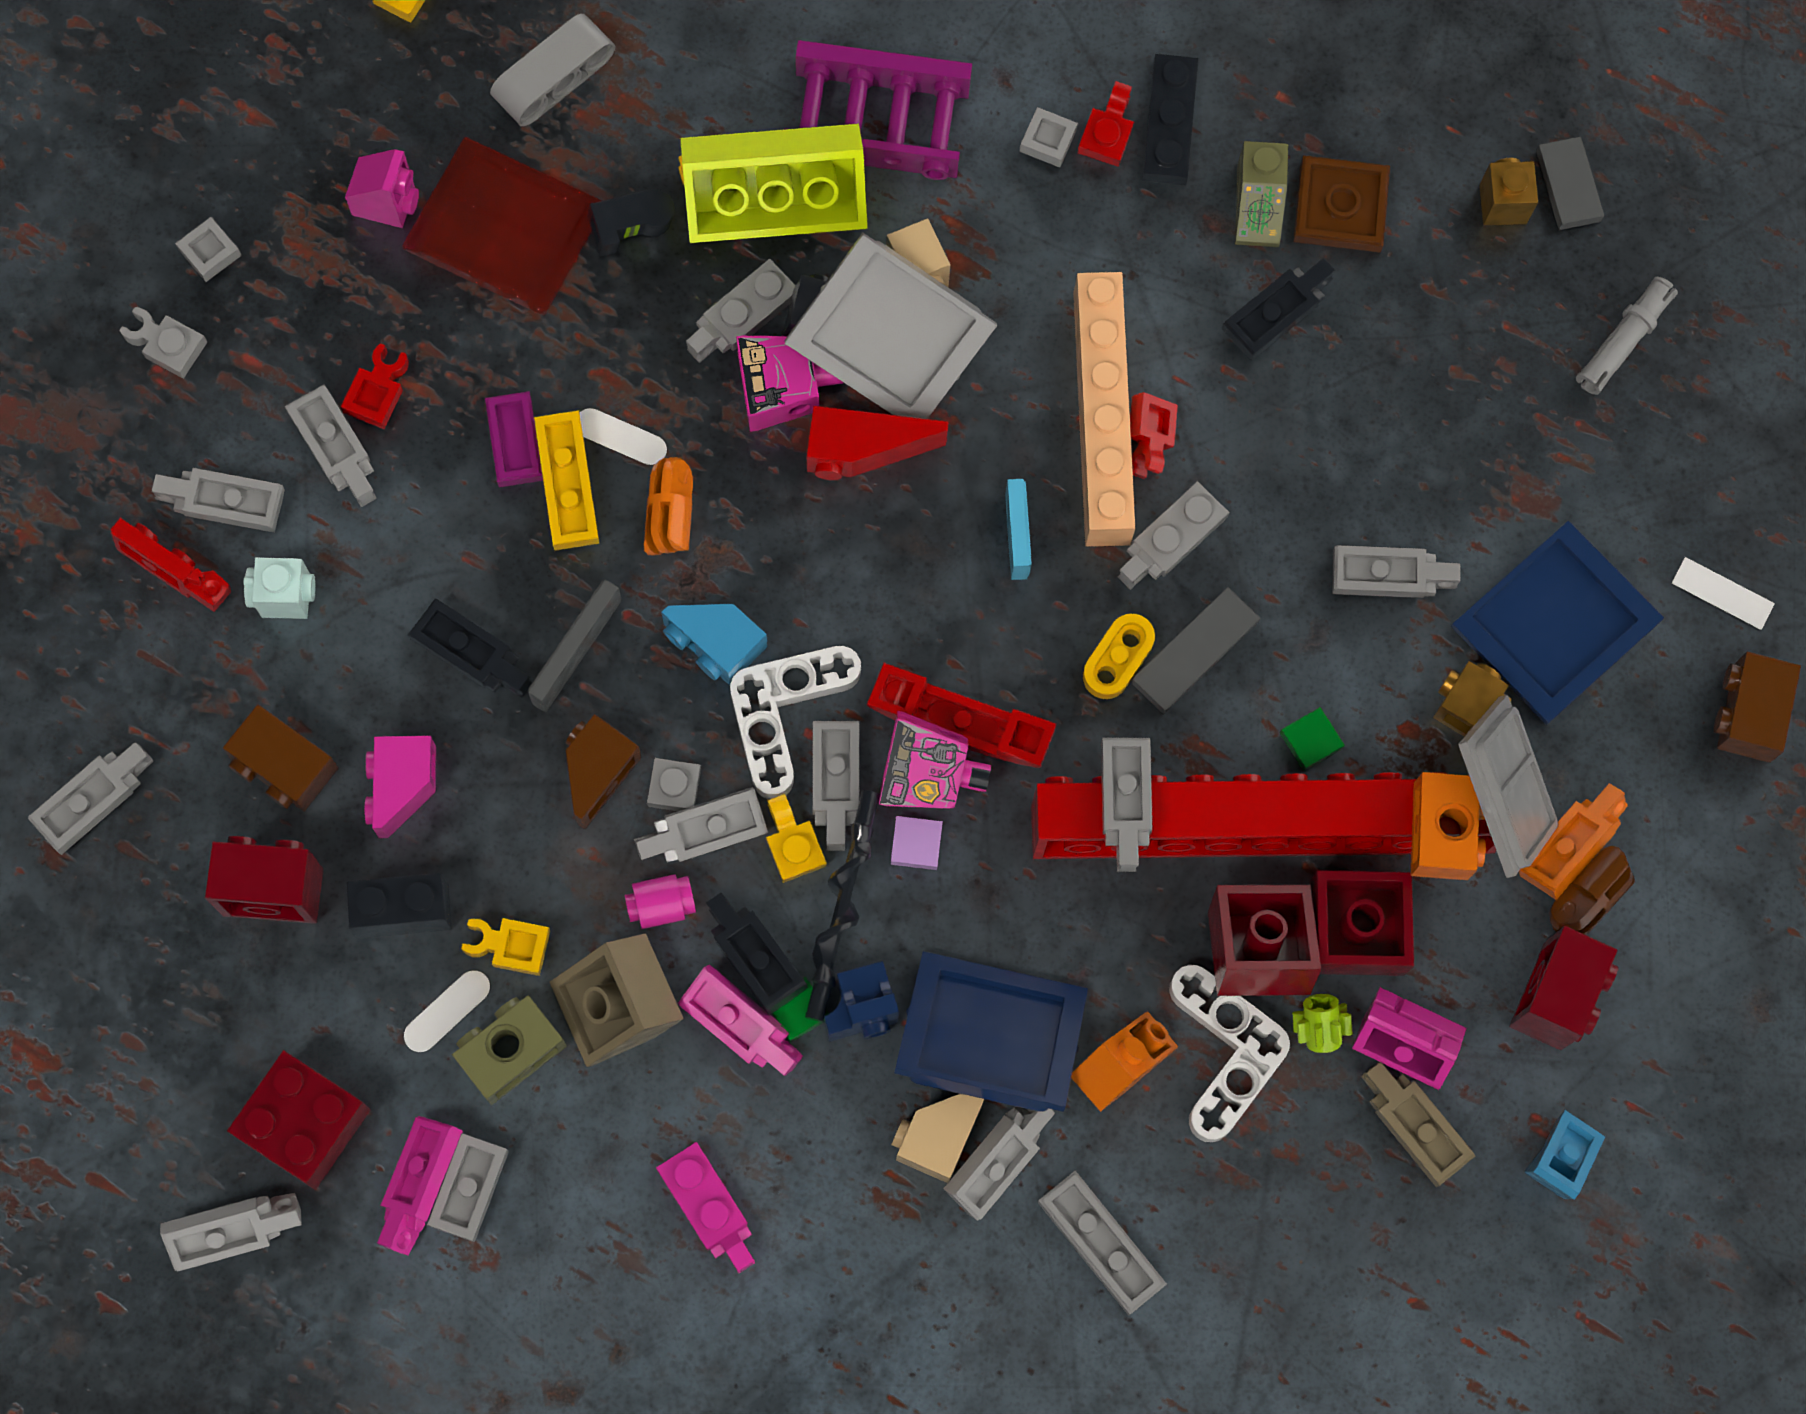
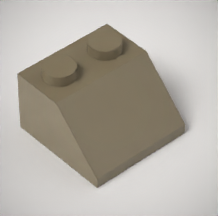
M646 933L606 942L550 981V985L586 1067L594 1066L645 1043L684 1019Z

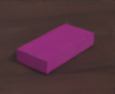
M530 391L485 398L498 486L506 487L543 481Z

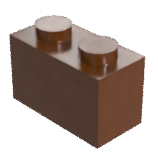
M1748 651L1735 664L1730 663L1723 680V690L1729 691L1726 706L1720 707L1714 724V732L1720 734L1717 749L1769 763L1781 755L1785 748L1801 665Z
M257 704L223 747L224 751L232 759L228 767L249 783L255 777L269 786L265 794L285 809H288L293 804L305 812L339 769L331 756L259 704Z

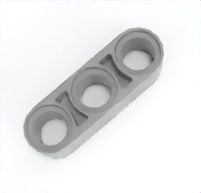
M585 14L576 15L500 75L492 85L490 94L520 126L530 125L603 67L612 57L615 45Z

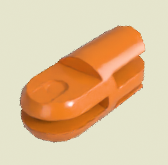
M663 458L652 468L644 536V551L647 555L655 556L663 553L669 554L689 550L693 476L689 465L681 458Z

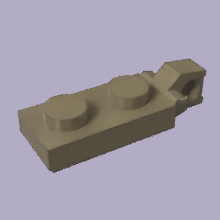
M1381 1062L1374 1064L1361 1076L1376 1095L1369 1101L1376 1110L1375 1113L1436 1187L1443 1184L1475 1157L1473 1151L1415 1081L1410 1082L1404 1074L1395 1080Z

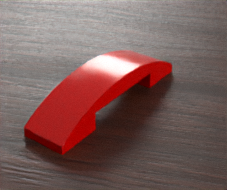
M883 663L867 703L869 708L893 720H896L897 711L905 712L968 738V750L1035 768H1041L1057 727L1056 723L1013 709L1012 713L931 685L927 682L926 677Z

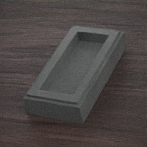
M1576 137L1540 144L1536 154L1558 229L1563 230L1601 222L1604 218V212L1582 138Z

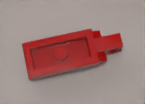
M120 518L110 529L116 549L187 598L193 597L213 612L217 610L231 593L230 585L214 570L201 572L199 568L195 569V562L187 554L177 548H173L170 552L157 543L159 541L158 537L146 526L140 523L132 526Z

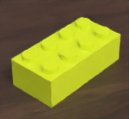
M859 124L680 138L690 243L868 229L864 154Z

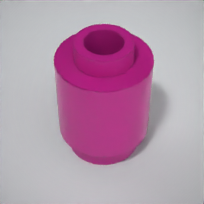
M676 874L632 883L633 893L624 895L630 922L639 921L641 930L685 920V915L696 913L688 876L677 878Z

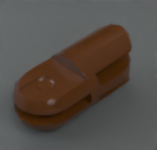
M1608 846L1603 848L1561 896L1554 901L1550 908L1549 916L1553 929L1556 932L1563 926H1567L1587 935L1636 882L1625 853L1619 847Z

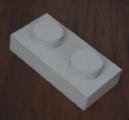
M462 1133L427 1225L475 1243L509 1151L506 1148Z

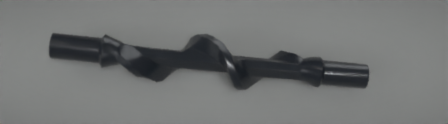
M862 790L855 821L851 824L852 841L846 863L833 872L828 880L829 888L838 898L830 928L816 937L812 953L817 970L811 979L813 987L805 1018L810 1020L824 1021L831 989L835 987L833 968L842 930L856 926L859 921V914L850 899L859 866L871 858L869 840L874 831L872 826L880 794L873 791Z

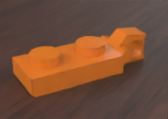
M1609 783L1593 802L1588 799L1582 803L1576 801L1558 821L1557 829L1529 867L1519 870L1520 877L1557 900L1616 833L1615 831L1621 825L1618 818L1628 806L1624 796L1625 793Z

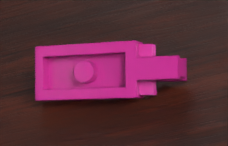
M710 964L702 969L678 1002L682 1009L748 1064L754 1062L763 1068L768 1062L785 1076L793 1071L803 1057L795 1047L785 1040L789 1033L781 1027L782 1024L771 1015H768L762 1007Z
M418 1116L415 1118L380 1205L386 1208L384 1216L386 1222L377 1244L401 1254H410L419 1236V1232L422 1231L425 1222L428 1220L462 1130L425 1117Z
M697 1142L656 1167L707 1251L710 1250L715 1259L726 1252L738 1273L755 1264V1260L743 1243L745 1239L752 1235L747 1227L748 1222Z

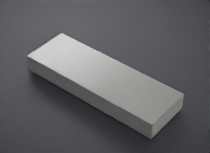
M1076 1171L1038 1200V1204L1128 1316L1167 1285Z

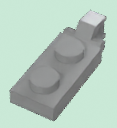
M768 259L703 313V316L696 322L700 329L686 341L687 351L700 363L717 348L722 353L729 349L732 351L736 350V336L754 335L790 305L796 285L771 259Z
M322 385L286 405L285 408L328 480L331 484L334 483L338 492L349 487L361 507L377 499L365 477L374 472L370 464V458L326 386Z
M192 468V472L183 471L181 479L156 474L152 487V493L156 496L155 499L174 504V512L188 517L274 533L285 492L283 485L197 468Z
M1197 481L1134 539L1133 544L1127 549V553L1132 558L1119 570L1121 573L1118 578L1131 590L1148 573L1155 580L1161 575L1165 577L1228 518L1230 512Z
M1337 545L1333 549L1332 594L1424 598V596H1435L1436 589H1456L1460 582V563L1436 562V554L1426 553V549Z
M813 721V815H815V826H827V851H845V826H851L854 823L859 805V721Z
M1102 738L1103 834H1105V846H1116L1117 872H1136V866H1139L1138 846H1149V835L1152 832L1150 738Z
M136 742L118 757L113 752H110L103 758L99 755L29 815L28 819L51 846L62 855L134 793L133 790L141 784L136 777L154 761Z
M750 787L665 815L664 818L654 821L656 832L638 837L634 841L641 860L664 853L666 862L677 859L681 862L766 834L768 830L755 789Z
M1017 1106L1006 1113V1116L1002 1117L943 1189L968 1215L977 1221L981 1220L1040 1149L1036 1145L1040 1136L1039 1132L1053 1117L1055 1112L1052 1109L1039 1112Z
M295 1193L275 1196L271 1199L268 1196L258 1197L257 1199L255 1197L161 1223L160 1234L174 1270L178 1272L270 1246V1240L281 1235L280 1231L301 1225V1209Z

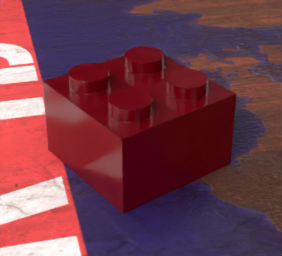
M229 836L227 843L212 842L205 899L222 916L317 924L324 869L310 850L304 849L303 843L293 840H276L275 846L256 845L257 840L243 836Z
M1317 870L1309 881V885L1311 886L1321 963L1320 974L1405 976L1414 967L1411 872Z
M1217 885L1208 910L1217 996L1311 995L1321 971L1311 886Z
M1563 926L1543 943L1509 1027L1559 1050H1563L1574 1041L1579 1042L1584 1033L1590 1035L1601 1013V1009L1595 1007L1601 991H1609L1619 967L1612 964L1618 949L1567 926Z
M283 1050L227 1132L316 1190L371 1109L362 1101Z

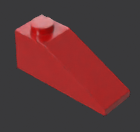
M813 406L807 451V472H813L815 476L821 479L839 480L842 476L854 477L946 446L949 422Z

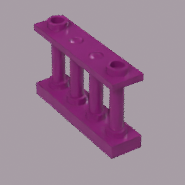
M798 40L796 76L807 79L799 128L818 126L824 82L828 80L846 82L850 85L844 125L859 124L860 133L867 89L872 86L891 88L894 93L886 142L862 139L864 166L920 173L932 180H944L947 177L957 178L960 152L950 151L947 148L954 100L969 98L972 63ZM915 92L934 94L937 97L930 148L904 144L911 94Z

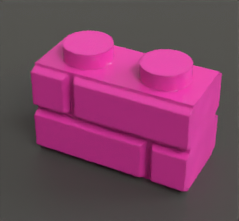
M1380 987L1361 1022L1352 1049L1439 1090L1458 1057L1467 1028Z

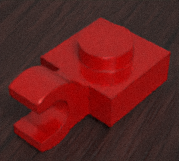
M1116 81L1106 111L1092 109L1078 147V154L1119 167L1134 125V121L1123 118L1131 97L1132 86Z
M1145 392L1132 396L1130 413L1131 439L1138 442L1137 448L1132 453V472L1134 476L1142 479L1147 478V470L1157 474L1162 473L1165 463L1163 451L1173 448L1175 443L1178 407L1177 404Z

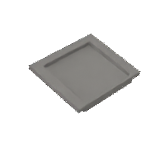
M862 233L787 336L785 344L892 415L928 419L997 327V323L981 313L978 307L894 250Z
M1507 694L1498 697L1458 745L1505 876L1510 878L1516 876L1521 868L1529 867L1557 829L1558 821L1519 711L1516 707H1512Z

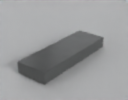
M607 580L600 583L529 687L528 693L534 706L544 712L548 711L621 603L619 587Z
M1227 587L1132 679L1131 684L1164 715L1259 623L1261 618Z

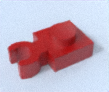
M380 343L372 354L374 363L372 372L359 368L343 400L341 409L344 414L385 429L403 392L401 384L395 382L394 379L405 374L409 366V359L406 353L401 352L397 362L388 365L383 363L388 351L386 346Z

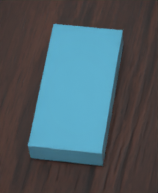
M1007 479L1005 499L1011 580L1027 579L1030 575L1032 565L1026 481L1024 482L1023 479Z

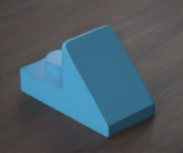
M1564 1110L1555 1121L1542 1150L1526 1168L1525 1173L1561 1198L1575 1199L1584 1185L1605 1136Z

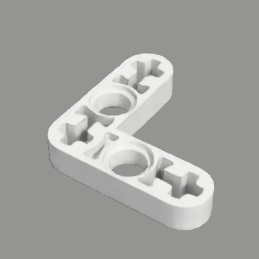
M834 646L747 667L738 671L733 676L730 684L731 699L752 782L756 792L762 797L772 799L783 794L787 795L794 784L793 767L777 707L853 688L861 675V661L857 653L851 648ZM836 659H842L844 665L852 664L853 667L847 670L846 678L839 679L836 672L822 674L824 684L816 685V671L812 664L820 663V672L832 669ZM792 668L802 669L809 676L807 686L799 691L788 689L782 681L784 674ZM753 680L756 687H764V689L758 691L760 710L769 706L771 711L751 712L748 695L738 693L745 689V681ZM745 712V713H751V714H749V715L746 716V717H743V714H742V713ZM758 722L769 723L775 729L774 739L766 745L755 744L749 737L750 728ZM777 750H781L782 755L773 754V762L777 773L785 772L786 776L780 778V786L771 788L769 781L761 782L760 780L767 773L764 757L755 761L753 756H768Z
M1187 965L1180 968L1170 982L1169 993L1173 1002L1236 1050L1195 1104L1189 1115V1126L1192 1133L1204 1142H1216L1231 1131L1284 1060L1290 1048V1040L1286 1031L1241 996H1219L1213 1001L1207 1014L1202 1012L1200 1008L1204 1006L1206 1001L1196 994L1191 995L1189 999L1181 994L1184 985L1180 980L1183 978L1186 981H1190L1193 977L1198 978L1201 981L1198 989L1210 998L1213 990L1217 991L1215 976L1198 965ZM1223 1004L1237 1006L1242 1014L1240 1026L1234 1029L1222 1027L1216 1018L1217 1009ZM1251 1019L1259 1023L1252 1030L1255 1034L1264 1039L1271 1034L1277 1039L1274 1047L1279 1051L1278 1055L1272 1052L1267 1053L1265 1057L1260 1055L1257 1051L1260 1043L1251 1035L1246 1038L1245 1043L1237 1038L1248 1028ZM1236 1069L1247 1072L1252 1079L1251 1091L1245 1095L1232 1093L1226 1084V1077L1229 1072ZM1217 1090L1225 1101L1237 1105L1239 1108L1236 1112H1233L1228 1105L1218 1119L1223 1125L1222 1129L1212 1127L1209 1131H1206L1201 1126L1204 1118L1199 1113L1201 1110L1209 1113L1221 1100L1218 1097L1212 1096L1213 1091Z

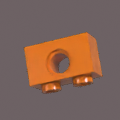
M1422 772L1414 782L1411 876L1469 880L1477 871V867H1483L1486 843L1484 838H1478L1479 820H1484L1485 817L1470 776ZM1442 817L1454 819L1460 826V836L1452 837L1446 835L1440 828L1439 819Z

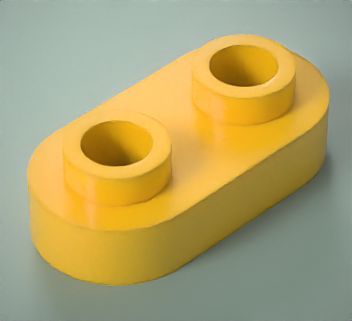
M1125 614L1117 618L1086 662L1083 682L1086 689L1093 696L1100 699H1112L1122 694L1149 655L1155 641V632L1152 624L1145 617L1138 614ZM1128 634L1134 635L1138 639L1139 644L1134 647L1126 646L1123 643L1122 637ZM1101 671H1108L1113 675L1114 681L1108 684L1102 683L1098 679L1097 674Z

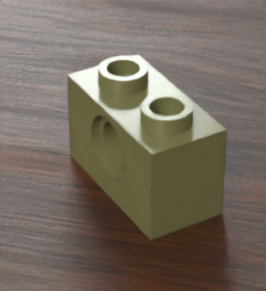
M529 995L521 1001L515 997L502 1005L494 1014L497 1020L484 1030L476 1027L466 1033L456 1043L459 1049L452 1054L491 1106L567 1047L563 1038ZM504 1036H514L519 1039L518 1051L509 1058H500L495 1055V1045Z

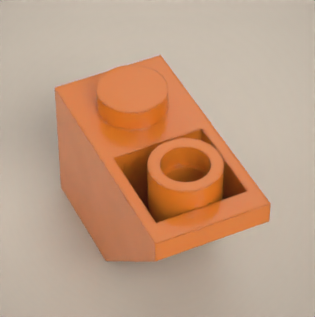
M1147 1011L1099 1046L1072 1072L1071 1078L1101 1112L1174 1052L1178 1045L1171 1039L1167 1029Z

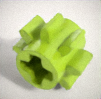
M1315 994L1309 996L1303 1002L1304 1011H1293L1292 1013L1294 1033H1298V1043H1306L1307 1048L1317 1053L1333 1052L1341 1047L1342 1036L1353 1035L1352 1014L1347 1013V1004H1339V1000L1333 995Z

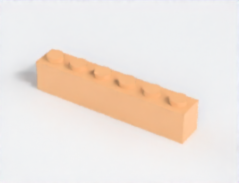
M1122 272L1077 273L1073 295L1085 547L1130 546L1135 532Z

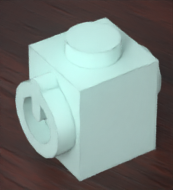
M255 557V567H248L244 577L246 607L256 608L262 618L308 619V605L315 598V576L309 573L302 559Z

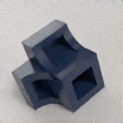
M883 961L837 973L841 1001L831 1014L824 1016V1024L829 1042L863 1033L864 1039H871L891 1032L890 1025L898 1023L899 1010Z

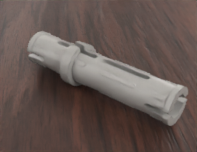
M1654 277L1651 284L1636 303L1627 306L1622 313L1623 319L1598 349L1590 362L1576 376V381L1582 383L1581 387L1591 394H1600L1611 376L1622 365L1646 333L1651 334L1657 326L1656 320L1678 294L1677 289L1672 288L1673 284L1662 277Z

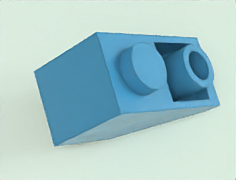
M734 604L667 606L661 612L663 624L666 627L663 630L665 636L680 650L687 646L699 657L696 660L697 665L713 680L721 677L730 685L733 676L738 671L747 668L768 647L767 634Z

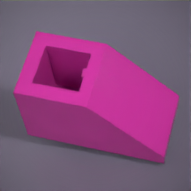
M394 149L358 158L345 196L351 215L403 228L407 214H414L419 199V190L415 188L413 182V170L409 169L404 151Z
M431 736L374 737V751H367L366 776L367 779H373V796L366 797L365 821L367 825H372V829L378 838H389L436 792V745Z

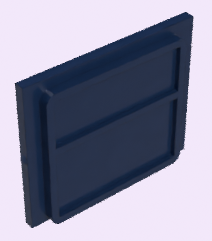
M1568 520L1460 616L1451 627L1491 668L1500 674L1501 679L1547 725L1655 628L1664 617Z
M923 951L910 1007L906 1011L907 1021L894 1073L908 1076L912 1082L924 1086L1044 1112L1048 1109L1064 1112L1075 1054L1079 1050L1077 1044L1088 988Z

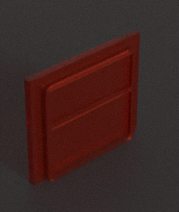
M464 137L436 188L432 191V195L403 243L402 248L411 254L545 316L592 232L587 217L589 206L591 203L602 200Z

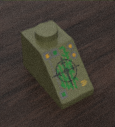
M1244 141L1237 164L1235 245L1279 247L1287 190L1288 144Z

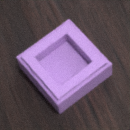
M896 816L891 865L937 870L943 821Z

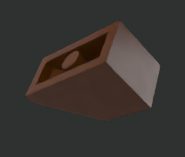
M595 714L587 724L583 721L578 723L566 740V744L569 745L566 749L574 816L577 824L583 829L589 826L642 758L637 744Z

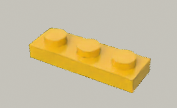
M579 410L534 417L554 551L600 544Z

